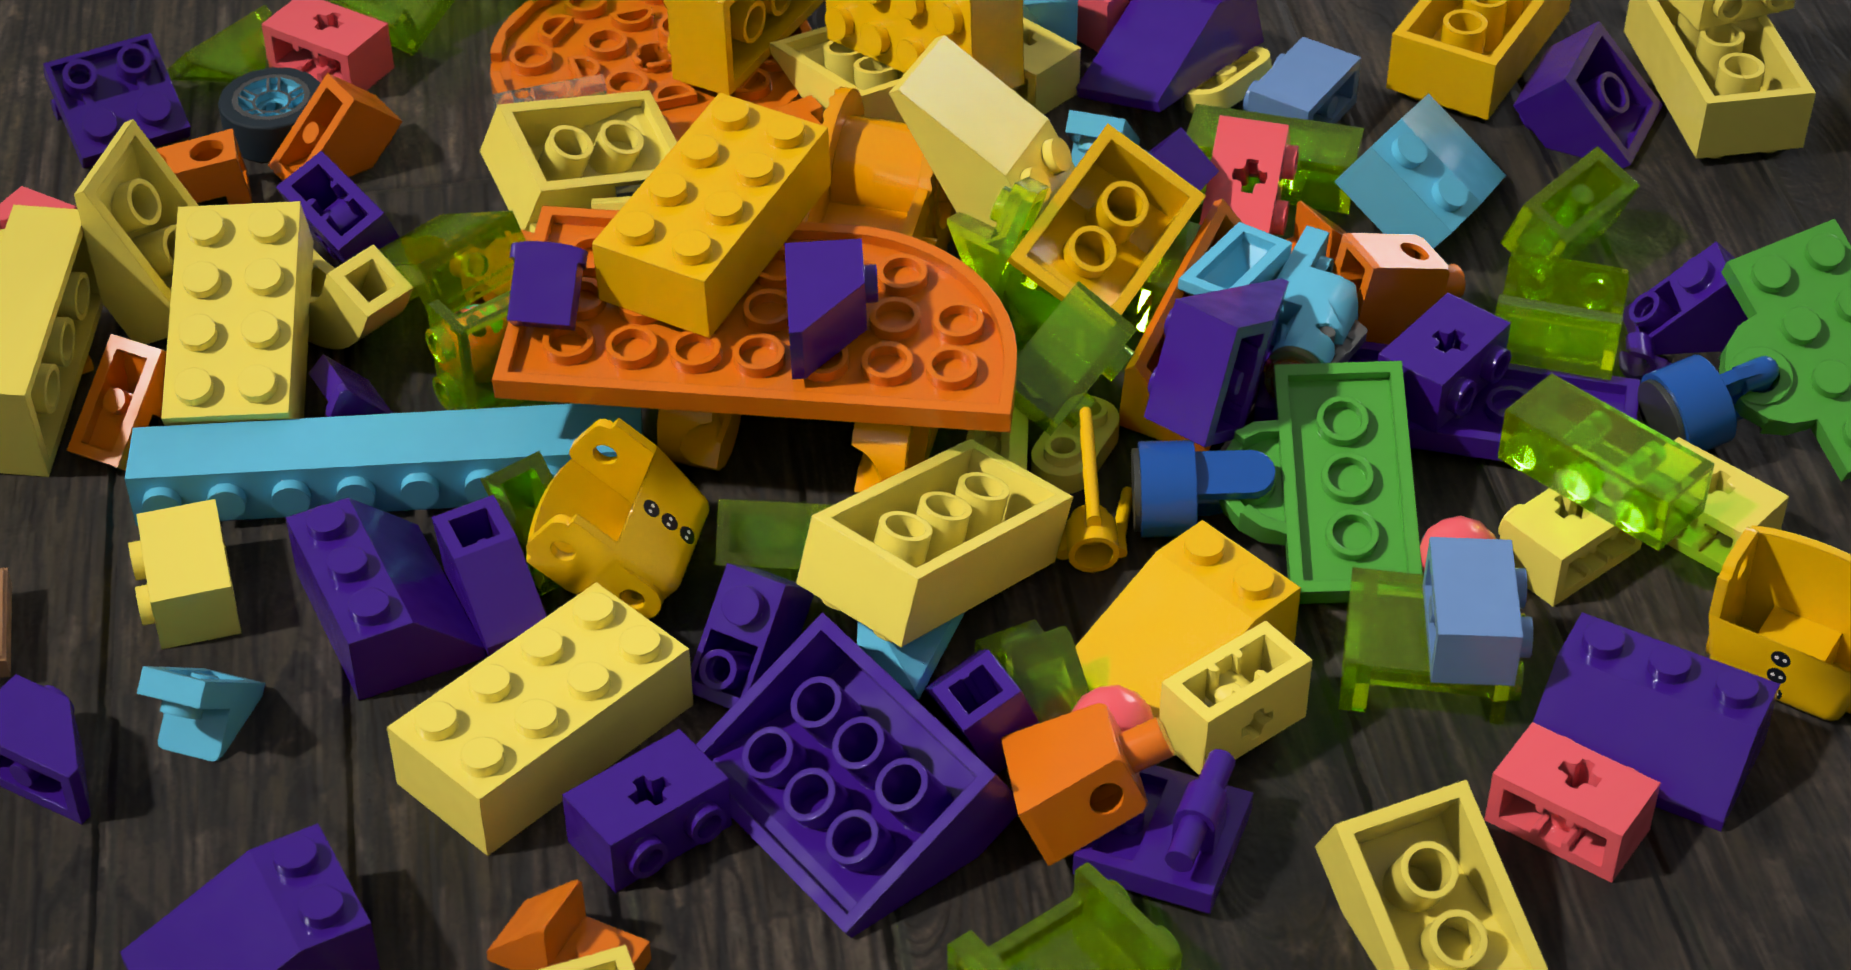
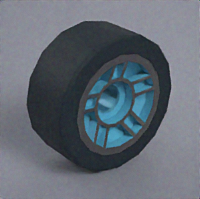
M273 67L251 71L234 79L222 90L218 101L223 131L233 128L244 159L269 163L315 93L320 82L307 72L293 68Z

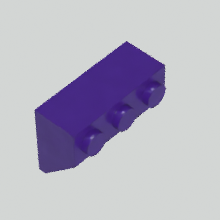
M349 497L285 517L296 574L359 701L486 658L482 642L417 524Z
M1582 612L1557 655L1533 722L1660 782L1655 807L1721 832L1766 740L1780 684Z

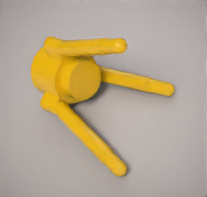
M1085 406L1079 411L1085 505L1076 508L1067 520L1057 558L1060 560L1069 558V562L1074 568L1083 572L1093 573L1112 567L1118 561V558H1124L1128 554L1126 534L1132 509V488L1124 487L1122 489L1115 518L1108 513L1106 508L1100 505L1092 411L1089 407Z

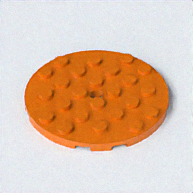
M528 0L503 23L495 36L490 50V78L496 105L650 90L677 142L718 93L673 79L671 55L667 49L669 26L664 0ZM806 19L789 37L811 31L808 20ZM772 54L730 95L770 109L802 99Z

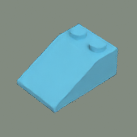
M1428 93L1334 182L1383 234L1418 235L1424 238L1434 249L1482 204L1506 174Z

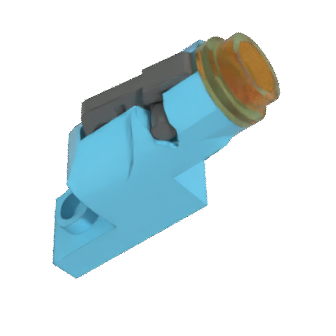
M1311 226L1305 227L1277 279L1282 278L1289 281L1271 343L1274 348L1264 365L1265 387L1273 398L1274 365L1348 362L1365 343L1367 337V328L1358 321L1356 285L1346 278L1332 273L1334 259L1326 257L1329 232Z

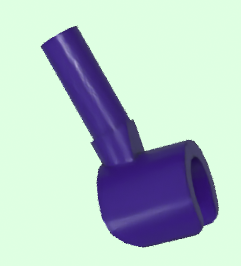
M1631 332L1626 335L1627 352H1619L1620 370L1626 378L1641 380L1645 374L1672 364L1667 362L1668 360L1655 356V343L1648 334Z

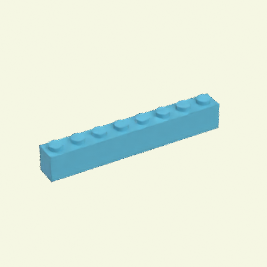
M573 403L135 427L132 429L125 483L136 526H138L136 514L211 499L216 500L220 521L283 518L348 497L384 512L458 508L491 495L495 496L499 505L539 503L550 481L571 459L569 450L578 436L599 419H608L614 422L618 418L625 421L644 436L642 408ZM596 446L597 450L604 456H617L616 452L608 446Z

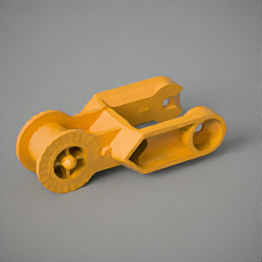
M841 86L835 89L834 95L829 98V106L823 112L824 122L822 123L823 126L828 127L831 185L801 222L849 224L890 230L920 239L947 252V244L952 239L951 229L957 222L956 211L906 123L864 117V106L859 90ZM965 263L967 266H969L970 268H972V269L976 272V268H975V267H973V266H971V265ZM658 409L657 446L674 464L719 471L726 465L732 453L739 430L741 415ZM855 422L851 445L864 453L858 467L854 492L857 494L929 459L939 428Z

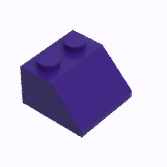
M1600 21L1548 47L1513 106L1519 113L1524 126L1534 132L1545 148L1623 169L1633 162L1663 104Z

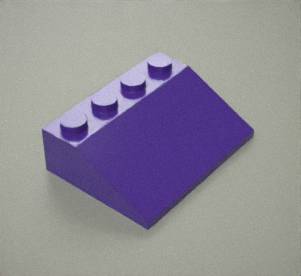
M823 612L696 744L729 778L731 817L850 938H853L978 858L1018 815L1013 791Z

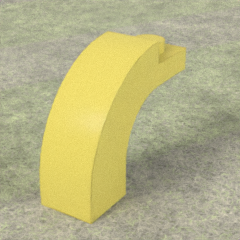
M374 244L336 268L325 261L313 249L308 341L328 349L350 347L399 315L406 308L414 287Z

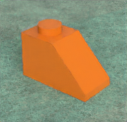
M327 73L268 166L284 181L317 153L322 151L348 177L373 168L403 121L376 95Z

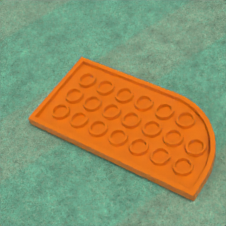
M542 206L532 241L562 243L584 249L588 252L587 265L582 274L575 331L517 326L508 322L492 377L494 396L500 399L1010 433L1017 384V346L1012 323L999 297L984 279L955 256L925 241L890 230L849 224L801 222L785 243L862 238L864 265L876 264L878 303H866L867 330L806 379L792 380L785 243L714 334L707 338L599 300L592 242L620 210Z

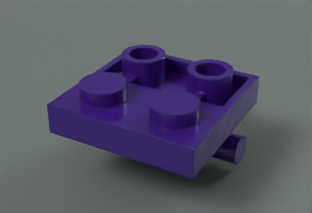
M151 33L43 63L44 76L54 99H50L53 113L57 121L63 119L82 168L94 166L124 122L134 119L154 147L190 137L191 126Z
M1222 749L1210 751L1199 777L1156 765L1140 771V777L1148 801L1144 812L1077 850L1073 857V874L1210 914L1252 812L1254 793L1227 785L1236 763L1234 757Z

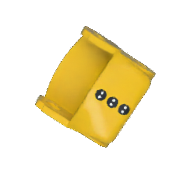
M620 418L614 422L608 419H599L574 440L569 450L571 459L556 473L544 491L531 523L526 545V562L565 590L579 595L597 582L644 617L651 619L658 614L664 600L680 586L708 516L709 503L700 490L656 444ZM596 446H608L616 452L617 456H604L597 450Z
M1752 525L1751 527H1746L1728 554L1722 571L1717 577L1709 610V636L1706 644V654L1710 655V659L1779 683L1777 701L1822 720L1835 721L1843 717L1845 712L1851 714V554L1795 533Z

